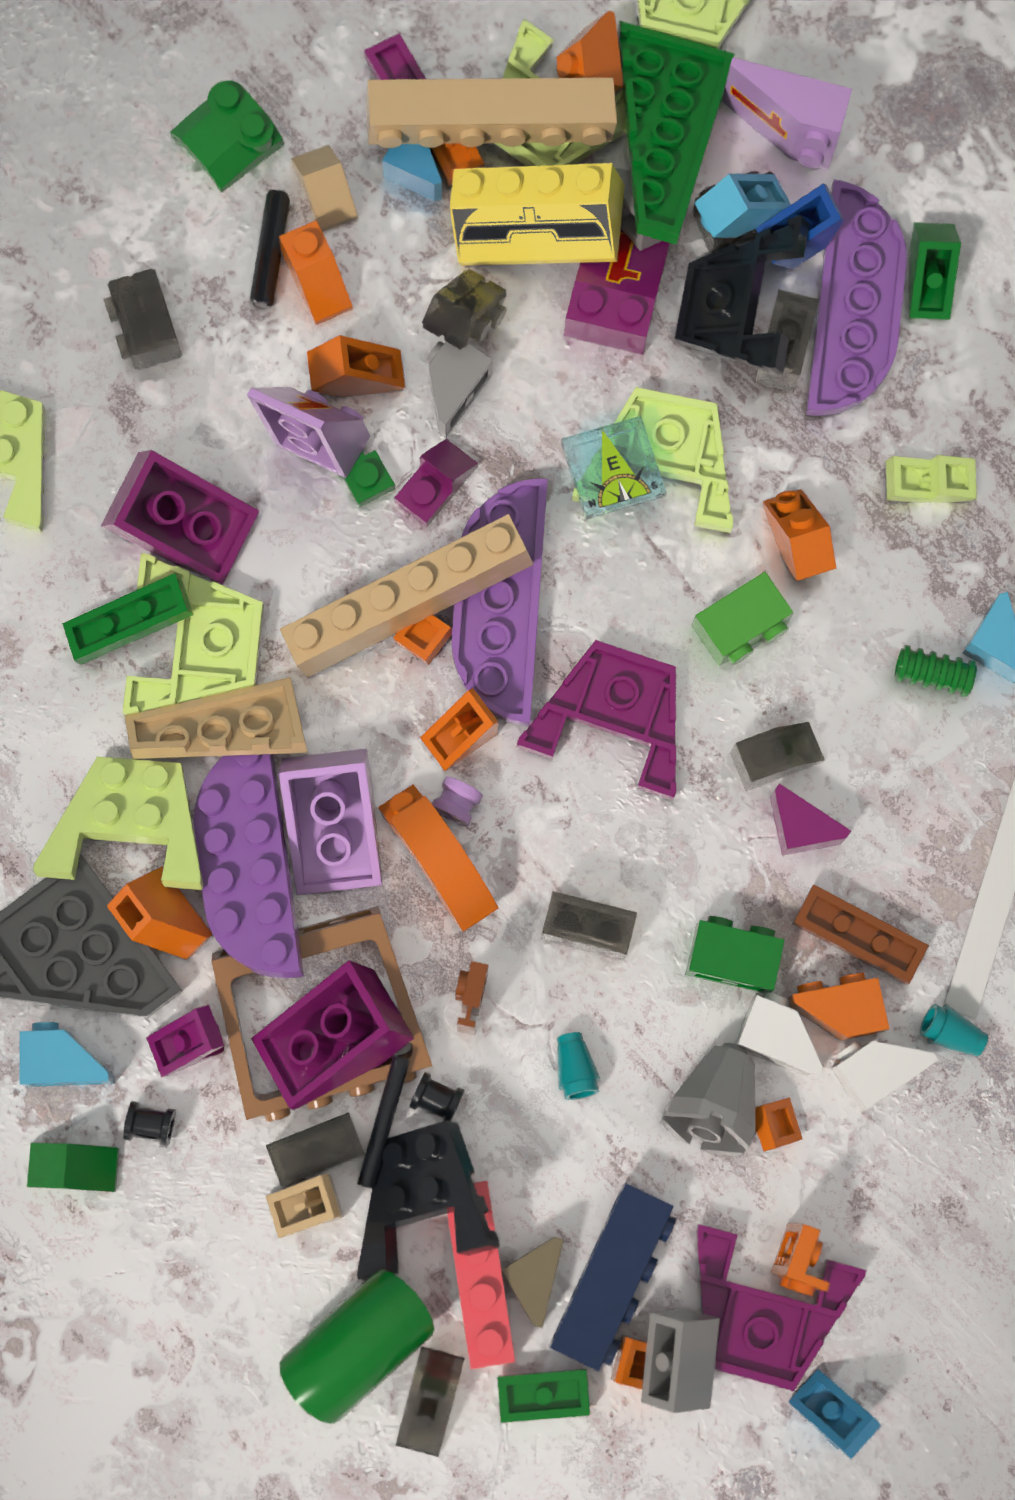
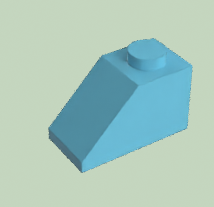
M729 173L695 202V205L701 214L703 227L713 238H736L757 228L790 206L791 203L775 174Z
M32 1023V1031H20V1085L43 1087L114 1084V1074L71 1033L66 1030H59V1023Z

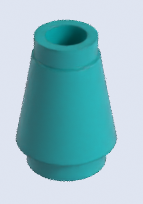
M933 1004L925 1014L920 1027V1035L927 1038L928 1044L971 1054L975 1057H979L982 1054L989 1037L987 1033L981 1031L980 1028L948 1005L941 1007Z
M572 1032L557 1037L558 1089L564 1092L565 1099L577 1100L597 1094L599 1092L597 1083L601 1081V1078L583 1040L582 1033Z

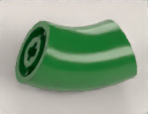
M384 1269L378 1270L283 1355L279 1362V1367L284 1385L295 1402L309 1415L329 1424L339 1422L433 1336L435 1328L432 1317L418 1295L402 1279L392 1272Z

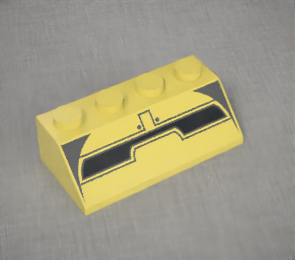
M612 163L454 169L450 213L458 263L461 266L617 262L625 184Z

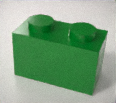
M708 916L707 921L699 920L695 927L685 975L764 994L774 991L785 939L776 938V931L766 927L752 925L749 931L733 928L732 920L718 916Z

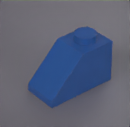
M824 183L755 228L757 233L768 228L774 232L788 226V220L796 216H803L810 223L804 258L772 261L773 264L789 269L798 267L824 250L842 225L844 219L827 185Z

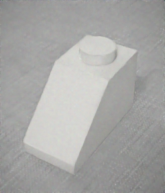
M769 992L765 993L764 998L756 995L750 1003L735 1044L743 1047L749 1054L814 1080L821 1077L824 1068L798 1011L788 1008L790 1001L779 995Z
M856 1040L836 1054L840 1062L832 1067L831 1070L862 1112L877 1104L939 1059L933 1052L871 1041L861 1046Z

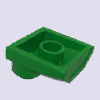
M233 80L221 81L215 84L210 89L207 100L170 131L171 136L183 145L214 181L221 193L284 146L283 137L271 118L246 89Z

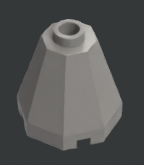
M733 1043L714 1046L669 1101L660 1123L672 1135L684 1143L690 1144L692 1137L703 1141L700 1149L710 1154L741 1157L745 1149L747 1150L750 1147L755 1133V1062L747 1055L748 1052L743 1047Z

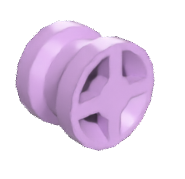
M446 776L442 783L443 792L439 798L433 800L432 805L444 818L459 825L468 826L472 819L470 812L474 805L480 804L483 794L458 779Z

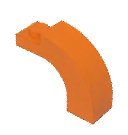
M414 784L378 807L383 818L406 846L427 877L446 911L463 932L499 909L480 874L452 831L428 798L422 796Z

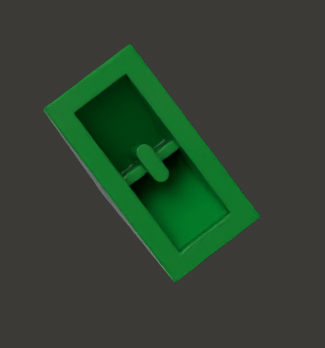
M30 1143L27 1187L116 1192L119 1148L68 1143Z

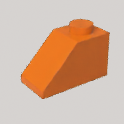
M607 11L586 26L556 57L559 78H613L614 92L623 87L615 12Z
M317 220L280 235L282 256L315 325L352 310L353 306L336 260Z
M339 335L307 351L311 390L314 392L338 397H350L400 391L405 388L400 349Z

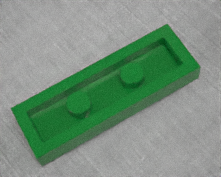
M174 573L62 624L73 659L82 665L194 614L182 578Z

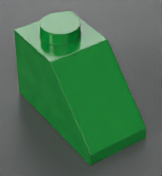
M914 222L909 254V318L950 320L961 241L955 224Z

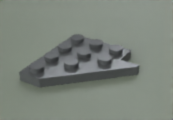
M81 854L75 880L45 878L0 911L1 999L149 1018L181 994L183 990L151 947L130 939L107 907L113 896Z

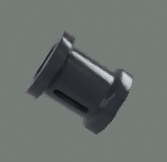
M424 1072L409 1108L416 1110L420 1107L442 1117L443 1121L451 1122L465 1089L460 1087L456 1090L432 1080L431 1074Z
M131 1101L125 1119L123 1139L131 1141L133 1137L157 1141L160 1147L167 1148L173 1133L176 1110L169 1108L166 1112L140 1107L139 1102Z

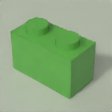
M765 571L695 615L691 626L719 667L729 660L735 665L754 652L751 647L764 638L770 643L787 632L789 628L786 624L789 623L794 612Z

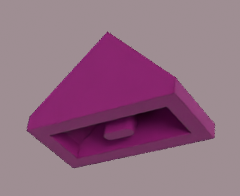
M780 783L770 796L782 856L841 845L851 833V830Z

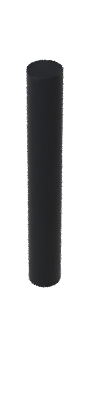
M393 1056L357 1182L358 1185L374 1188L383 1151L388 1141L409 1067V1059Z

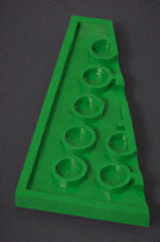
M619 21L617 35L623 79V97L636 233L677 245L725 90L732 57L735 54Z

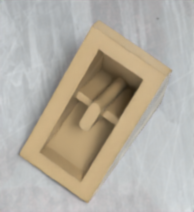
M329 145L291 158L312 214L322 231L358 219L342 164Z
M329 1173L266 1196L278 1239L344 1217L332 1176Z

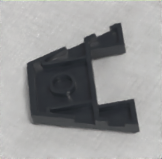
M796 216L788 220V226L773 232L768 228L757 233L755 240L739 247L732 244L690 262L687 269L675 340L683 346L774 374H783L789 338L782 332L753 334L765 263L767 261L804 258L810 223L803 216Z
M443 1121L388 1138L376 1183L371 1192L357 1271L358 1280H367L374 1272L381 1269L392 1272L395 1275L399 1274L397 1227L454 1212L457 1254L469 1256L500 1248L497 1233L489 1229L485 1214L489 1212L483 1196L477 1195L471 1178L475 1170L458 1123Z

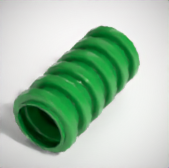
M905 645L900 650L894 676L897 682L907 679L910 685L920 682L923 688H928L929 685H932L935 691H941L942 688H945L948 694H954L955 691H958L961 697H967L971 693L975 682L977 666L973 660L963 663L960 657L950 660V656L947 654L937 657L935 651L925 654L922 648L912 651L911 646Z

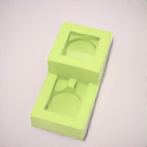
M937 455L931 460L892 456L886 460L887 500L900 502L973 501L977 499L975 459Z

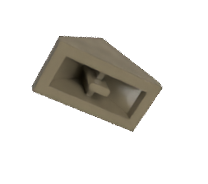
M551 1238L501 1269L530 1321L536 1327L543 1328L564 1241L561 1238Z

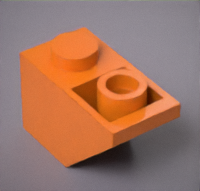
M802 489L784 491L774 498L763 501V507L783 562L797 581L837 569L830 526Z
M162 866L127 883L110 901L107 907L132 941L188 959L213 935L179 888L164 887L161 881Z
M864 972L840 977V985L827 988L823 987L822 981L798 985V993L787 998L790 1001V1008L798 1011L799 1014L840 1041L883 1033L890 1029L878 977L866 980Z

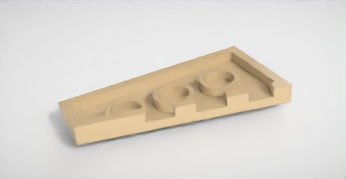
M291 677L124 716L133 759L308 753Z

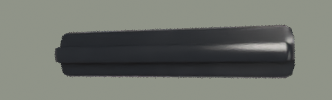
M269 190L266 194L250 293V301L257 307L269 308L274 303L282 253L279 236L285 234L290 203L287 192L282 190Z

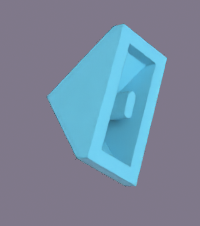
M1005 592L999 594L990 605L962 653L1008 681L1015 683V615L1009 594Z

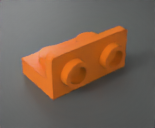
M787 1223L771 1270V1274L782 1277L779 1286L812 1297L815 1290L828 1292L829 1282L806 1274L808 1266L814 1267L819 1259L822 1242L817 1239L821 1230L805 1224Z

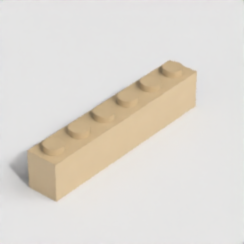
M613 78L391 79L367 81L366 115L368 145L378 144L384 148H395L401 144H420L427 148L438 147L442 144H461L465 147H477L483 143H502L508 147L519 146L523 143H543L546 146H558L565 142H583L585 145L596 146L604 142H611L617 124Z
M507 514L280 628V631L296 666L307 677H310L534 564L510 515Z

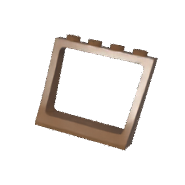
M378 906L298 928L302 959L365 940H372L377 944L401 1016L414 1037L410 1041V1050L404 1054L397 1055L410 1060L404 1083L417 1078V1070L431 1067L432 1063ZM225 950L212 953V966L245 1118L249 1120L263 1115L265 1121H276L285 1118L291 1112L279 1090L266 1094H259L255 1091L241 1030L232 981L237 977L254 972L230 957ZM390 1057L374 1069L307 1103L308 1109H317L329 1105L333 1102L332 1095L349 1091L351 1097L362 1096L374 1091V1083L387 1079L393 1057Z

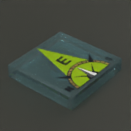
M641 416L561 439V445L585 520L666 496L667 492Z

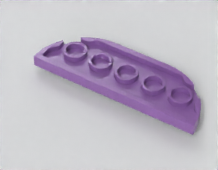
M835 179L832 183L831 195L844 221L828 246L824 249L806 415L813 416L836 414L857 406L870 397L886 378L894 362L898 347L906 275V244L897 220H893L887 211L879 204V199L870 192L854 184Z
M529 479L507 485L499 489L497 494L489 498L473 512L463 530L461 538L509 514L534 565L454 604L453 661L466 691L474 688L494 716L523 726H530L548 479Z
M273 754L223 756L206 776L199 790L194 811V829L199 865L204 883L202 893L207 922L215 939L225 952L240 964L250 968L251 971L275 978L303 977L304 972Z

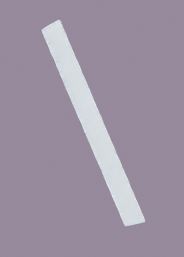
M1015 778L944 1004L950 1006L959 1014L974 1019L977 1018L1015 894Z

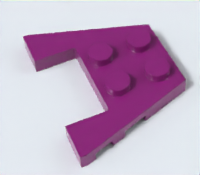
M595 640L564 679L563 684L552 698L543 706L531 725L519 737L516 748L552 760L567 719L649 746L650 751L637 789L673 801L676 794V667Z
M697 1224L696 1239L701 1310L704 1314L720 1318L715 1370L794 1391L824 1344L823 1341L836 1320L840 1318L847 1307V1303L857 1286H860L865 1278L866 1270L825 1259L821 1280L830 1283L828 1292L818 1290L815 1304H809L727 1281L737 1234Z

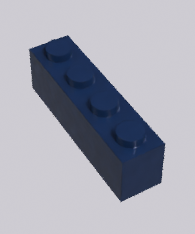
M627 1183L622 1185L549 1344L551 1349L598 1372L603 1363L608 1366L611 1365L621 1341L614 1338L621 1322L629 1325L640 1300L633 1297L640 1281L647 1284L657 1265L658 1259L653 1257L652 1254L658 1240L666 1243L676 1223L677 1218L670 1216L673 1205Z

